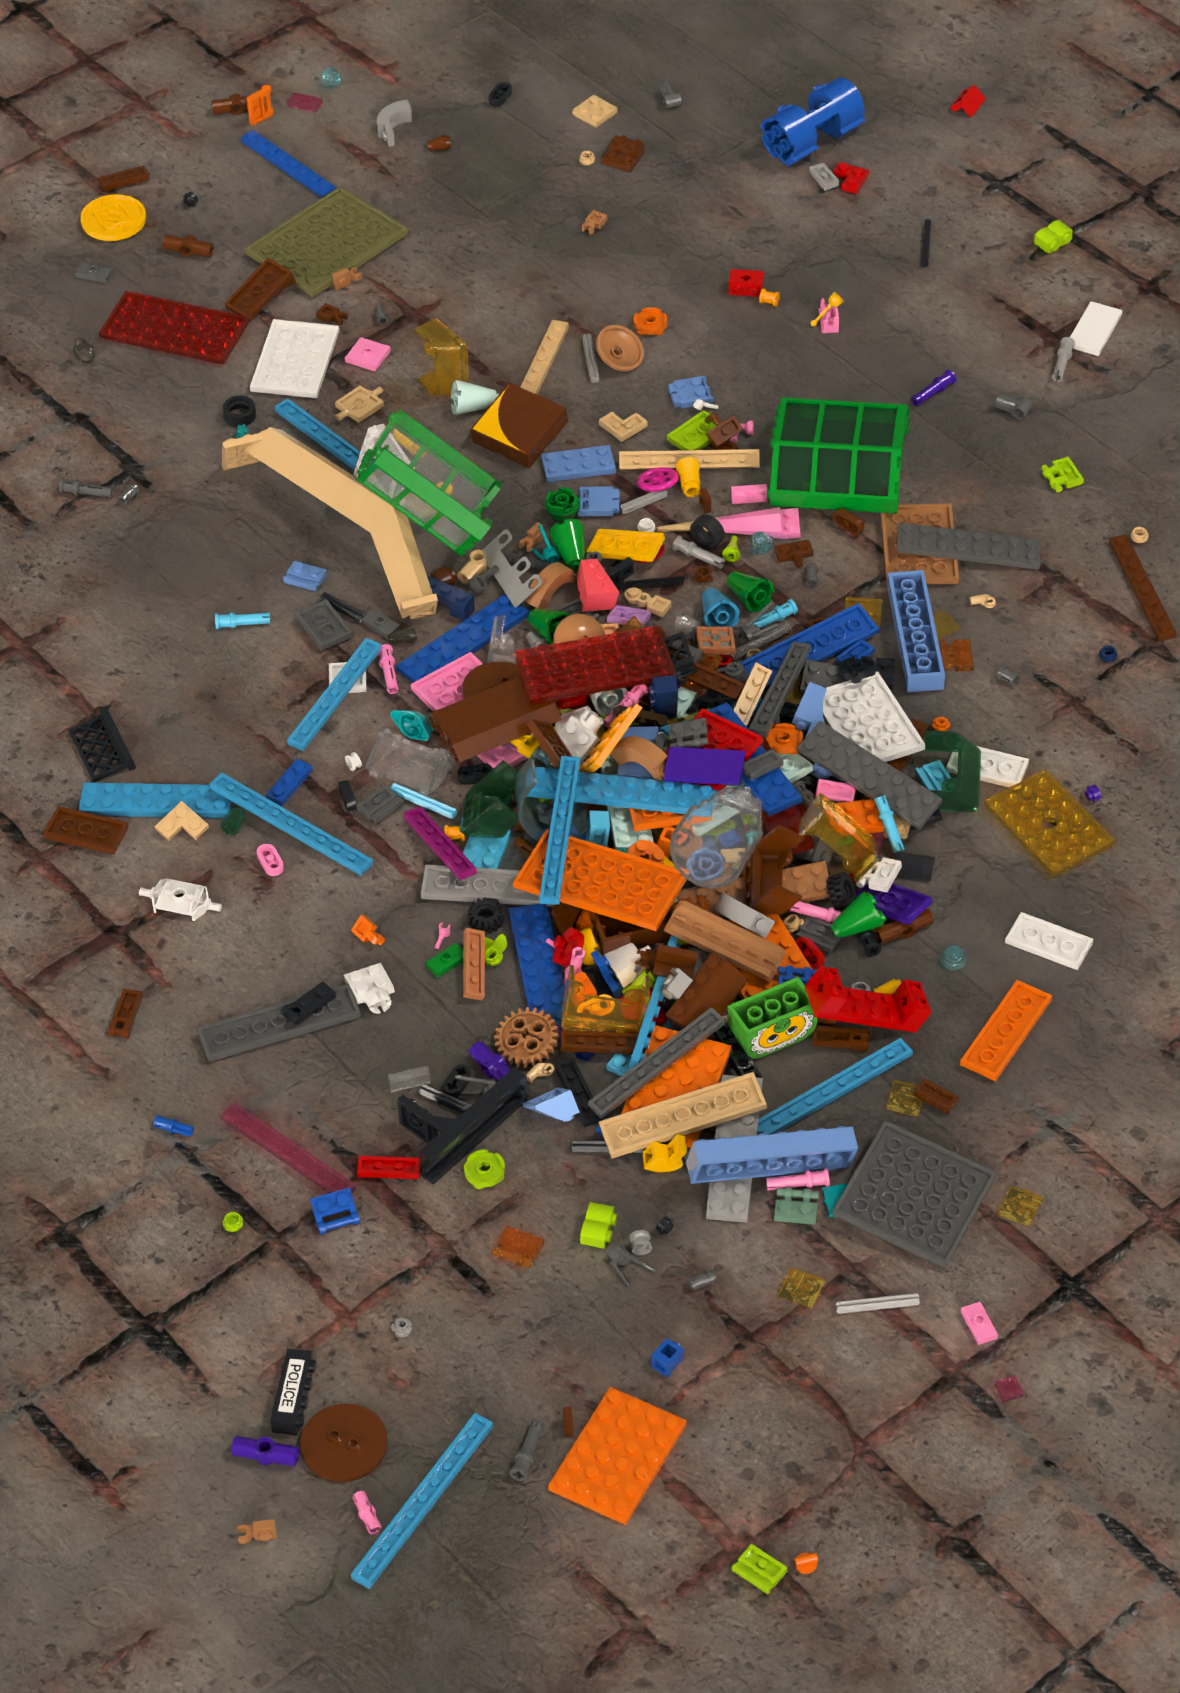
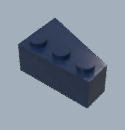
M675 675L652 678L649 690V711L666 715L668 721H677L678 687Z

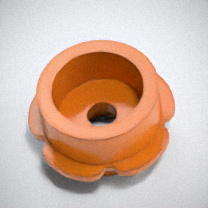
M937 717L933 720L932 727L936 733L944 734L950 728V722H948L947 718Z

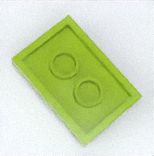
M703 410L667 434V440L682 451L702 450L711 444L706 433L716 427L713 421L710 424L705 423V418L710 414Z

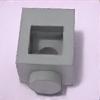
M672 968L670 972L673 974H669L663 981L664 986L661 989L662 995L669 1000L679 999L693 981L679 968Z

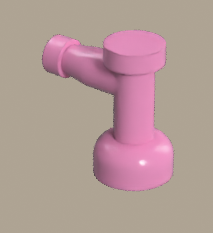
M749 420L746 424L740 423L743 431L753 435L754 421ZM738 434L733 436L730 441L737 442Z

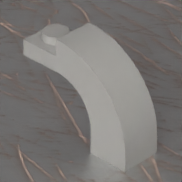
M408 99L391 103L378 114V138L383 137V140L387 141L389 147L395 146L393 128L402 123L412 122L411 107Z
M722 892L713 908L720 914L765 939L775 923L774 920Z

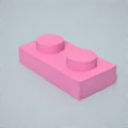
M767 485L731 487L732 504L767 502Z

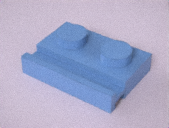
M293 561L287 571V575L283 577V581L286 584L316 592L317 587L321 585L327 575V569Z

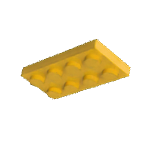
M598 529L586 554L596 551L601 554L602 558L625 560L629 557L634 561L653 562L665 540L664 533Z

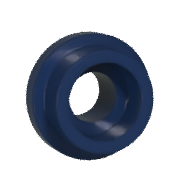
M1109 645L1104 646L1099 652V658L1104 662H1113L1118 656L1116 649Z

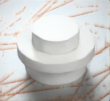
M643 518L638 523L637 529L641 532H654L655 524L651 519Z

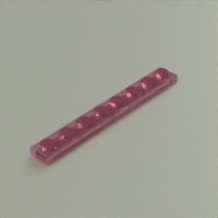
M236 1102L221 1114V1119L326 1192L332 1193L350 1187L352 1193L356 1189L353 1182Z

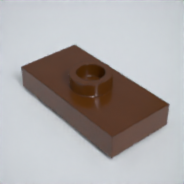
M925 1078L913 1094V1096L947 1115L959 1100L958 1096Z

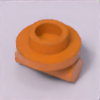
M817 1553L799 1554L794 1558L796 1569L803 1574L814 1572L817 1568Z

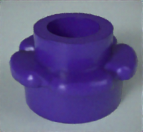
M1088 785L1087 790H1085L1086 798L1088 801L1092 800L1096 803L1098 799H1101V793L1096 785Z

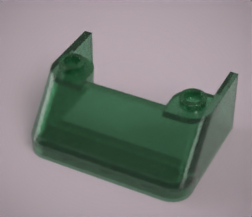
M925 731L924 751L958 752L957 779L950 778L943 781L941 791L930 790L942 798L943 802L938 807L939 811L973 812L977 810L980 797V749L957 732Z
M504 760L501 761L466 793L463 802L460 832L468 837L503 838L508 830L521 819L508 805L512 801V791L525 781V777Z

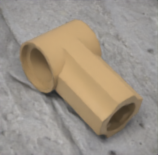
M482 550L471 552L470 560L457 573V578L461 583L467 585L470 578L487 570L485 552Z

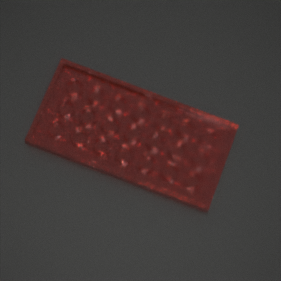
M125 291L101 328L99 338L224 365L250 320L247 316Z
M659 625L514 651L516 664L530 705L652 683V678L670 675H675L676 677V671Z

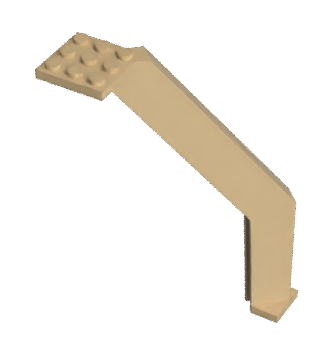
M269 427L258 434H246L242 438H230L223 442V470L261 461L369 531L402 618L410 615V618L414 620L436 614L438 598L436 593H432L407 516L357 481L356 477L281 429Z

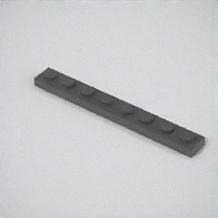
M793 641L749 727L750 731L762 737H768L811 651V644Z
M711 1007L588 1101V1106L601 1119L721 1028L725 1024V1019Z

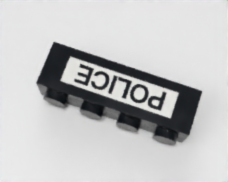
M287 1349L270 1420L272 1433L298 1435L299 1427L304 1425L303 1410L308 1407L309 1398L307 1392L312 1389L313 1379L311 1374L315 1373L317 1361L313 1360L312 1351Z

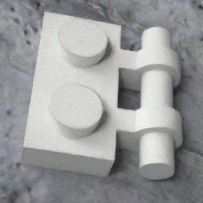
M871 857L866 862L864 871L859 874L856 885L859 888H863L868 883L869 889L887 893L902 867L901 861L883 857L881 862H878V858Z

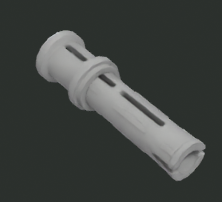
M1064 337L1060 341L1061 347L1057 351L1058 359L1052 374L1054 381L1057 380L1058 376V382L1062 381L1067 361L1072 357L1075 341L1069 337Z
M677 536L673 542L672 550L674 551L678 550L685 553L687 557H696L719 569L724 566L722 562H725V558L697 547L695 542H688L682 536Z

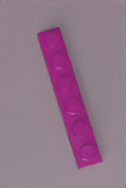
M420 806L404 812V819L459 880L477 874L476 867Z

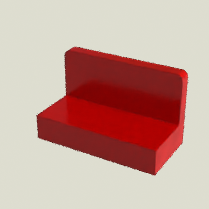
M974 84L964 89L950 108L953 112L963 108L967 115L971 117L985 101V97Z

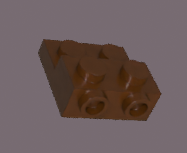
M615 135L608 144V151L601 159L602 164L631 172L645 154L644 143L638 139H628L625 135Z

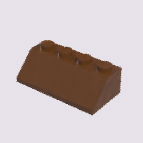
M711 952L692 978L691 984L681 997L675 1001L666 1013V1016L671 1026L680 1031L711 1007L722 1017L727 1011L728 1006L733 1003L749 980L727 960Z

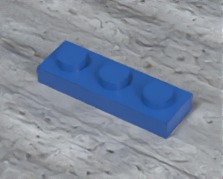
M296 759L266 794V798L282 807L313 771L312 765Z

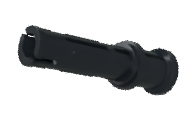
M869 930L858 933V941L864 946L866 956L873 957L881 952L882 947L876 942V935L873 931Z

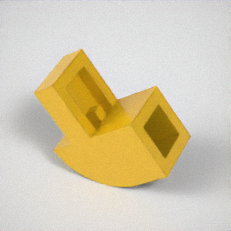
M677 1134L668 1145L653 1141L642 1152L644 1169L654 1172H672L683 1166L682 1157L687 1153L685 1136Z

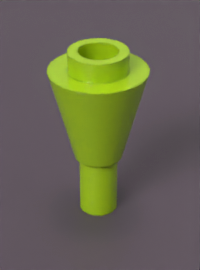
M735 535L731 536L729 544L722 553L723 558L728 562H735L740 558L737 545L738 537Z
M645 969L631 985L622 990L624 996H627L635 991L654 987L657 977L653 974L652 970Z

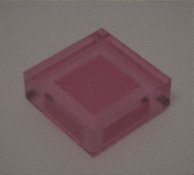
M1015 1375L995 1381L994 1386L1003 1403L1023 1397V1391Z

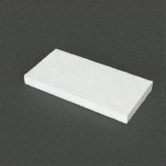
M1091 301L1070 336L1075 341L1073 349L1099 356L1121 318L1123 310Z
M956 741L946 770L949 773L1019 790L1029 764V759Z
M1021 912L1008 933L1005 943L1078 970L1093 944V938Z

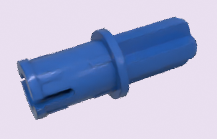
M157 1115L154 1119V1128L166 1130L170 1134L175 1132L189 1137L193 1135L194 1127L180 1123L176 1118L169 1119Z

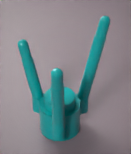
M539 524L538 527L547 547L543 549V555L535 548H533L532 552L543 563L548 562V564L558 562L561 556L555 545L553 544V547L550 545L542 525Z

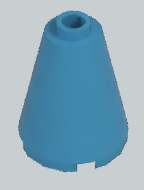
M716 588L706 589L702 594L706 626L735 627L739 621L738 617L740 614L737 605Z

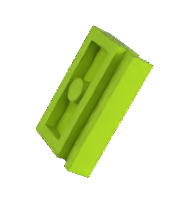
M751 1544L739 1557L738 1562L732 1566V1571L766 1594H769L770 1590L787 1573V1567Z

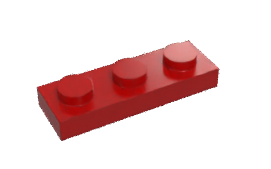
M359 1156L357 1177L419 1179L421 1160L420 1158Z

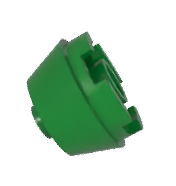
M559 487V490L554 492L550 491L545 500L546 510L550 517L557 522L573 519L580 506L578 496L573 493L572 489L567 487Z

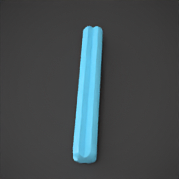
M393 783L390 787L397 796L445 817L454 819L457 815V809L397 783Z

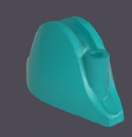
M414 710L391 711V718L405 736L416 740H429L430 733L434 730L430 725L428 717Z

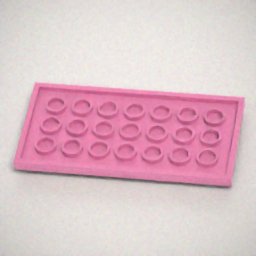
M469 652L410 684L411 690L434 712L463 700L462 685L466 675L483 663ZM510 742L503 744L502 747L498 746L477 755L485 764H489L493 768V772L496 775L528 759L517 752V747Z

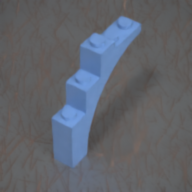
M809 682L792 721V725L796 726L798 730L808 732L807 735L819 721L824 723L823 700L827 688ZM814 764L811 775L823 780H829L830 776H833L837 780L843 781L818 764Z

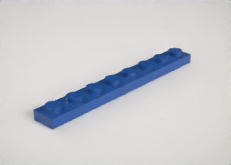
M252 130L241 137L242 143L323 198L337 189L333 184L256 131Z

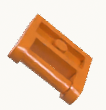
M270 85L262 86L261 90L247 97L249 123L253 126L274 114L271 107Z

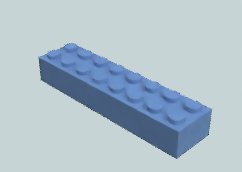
M924 570L890 572L887 576V591L907 692L944 690L945 672Z
M845 1126L833 1129L818 1128L812 1131L798 1130L791 1133L778 1132L769 1135L762 1133L748 1137L745 1135L736 1138L720 1137L716 1140L700 1139L693 1142L686 1165L691 1184L805 1173L807 1170L811 1172L823 1171L824 1168L828 1170L848 1169L856 1155L858 1145L853 1127Z

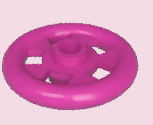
M653 468L642 473L637 480V484L644 491L659 492L674 486L679 479V475L671 468Z

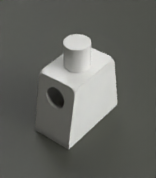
M633 943L604 954L610 963L615 977L623 988L632 983L645 970L643 966L635 964V961H640L641 956L636 954L638 949ZM647 945V946H645L644 948H642V949H640V950H641V951H646V949H651V948L649 947V945Z

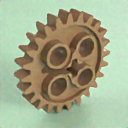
M526 1007L525 1012H522L518 1008V1014L511 1011L512 1017L504 1016L506 1022H499L501 1028L495 1029L497 1033L494 1036L495 1046L498 1049V1054L502 1055L505 1061L508 1060L509 1065L515 1062L517 1068H519L522 1063L527 1068L528 1063H531L534 1067L536 1061L543 1063V1057L550 1059L548 1053H555L553 1047H558L556 1041L559 1039L558 1027L555 1020L551 1019L550 1014L545 1015L544 1010L538 1013L535 1007L530 1012L529 1007Z

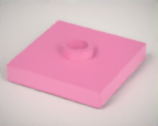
M360 337L345 357V363L376 371L390 353L391 346Z

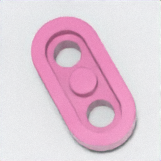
M262 844L257 848V858L266 874L270 876L280 875L284 870V866L275 847L271 844Z

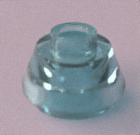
M333 66L327 67L322 72L321 82L324 87H336L341 82V75Z
M763 531L753 534L751 549L755 554H766L773 547L774 539L771 535Z
M950 945L941 954L940 962L946 969L955 971L962 969L966 965L967 956L960 946Z

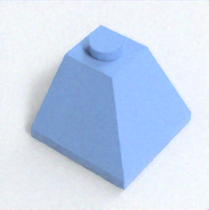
M564 1088L553 1089L522 1103L524 1108L557 1120H563V1122L573 1119L574 1114L579 1113L571 1090Z

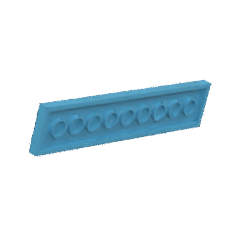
M533 767L523 789V795L555 800L559 769ZM579 771L575 802L709 817L718 794L716 790L708 785Z

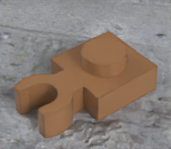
M593 210L585 219V223L582 224V232L589 229V234L592 235L595 228L600 229L607 222L608 215Z

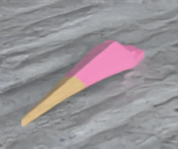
M780 507L716 517L723 526L725 533L747 534L783 540L801 538L798 508L780 510ZM694 521L656 528L658 532L690 531V526Z

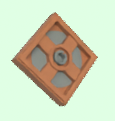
M696 627L697 647L703 651L704 655H735L732 627Z

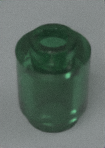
M236 807L228 811L220 825L225 834L236 835L245 821L244 811Z

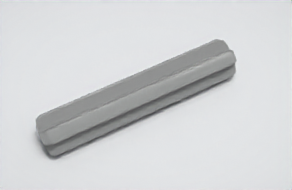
M667 490L650 492L619 506L620 512L625 515L668 496Z

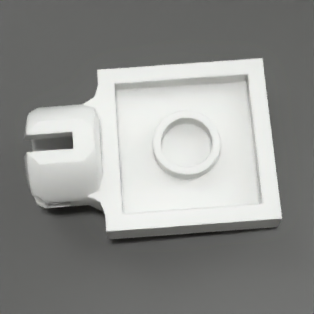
M585 709L579 718L571 716L558 732V735L572 756L580 757L581 763L600 740L596 734L603 724V720L594 711Z
M381 963L344 974L345 982L349 984L357 1004L366 1003L370 1011L376 1014H380L378 1009L380 1006L384 1012L390 1008L391 1000L389 994L395 991Z

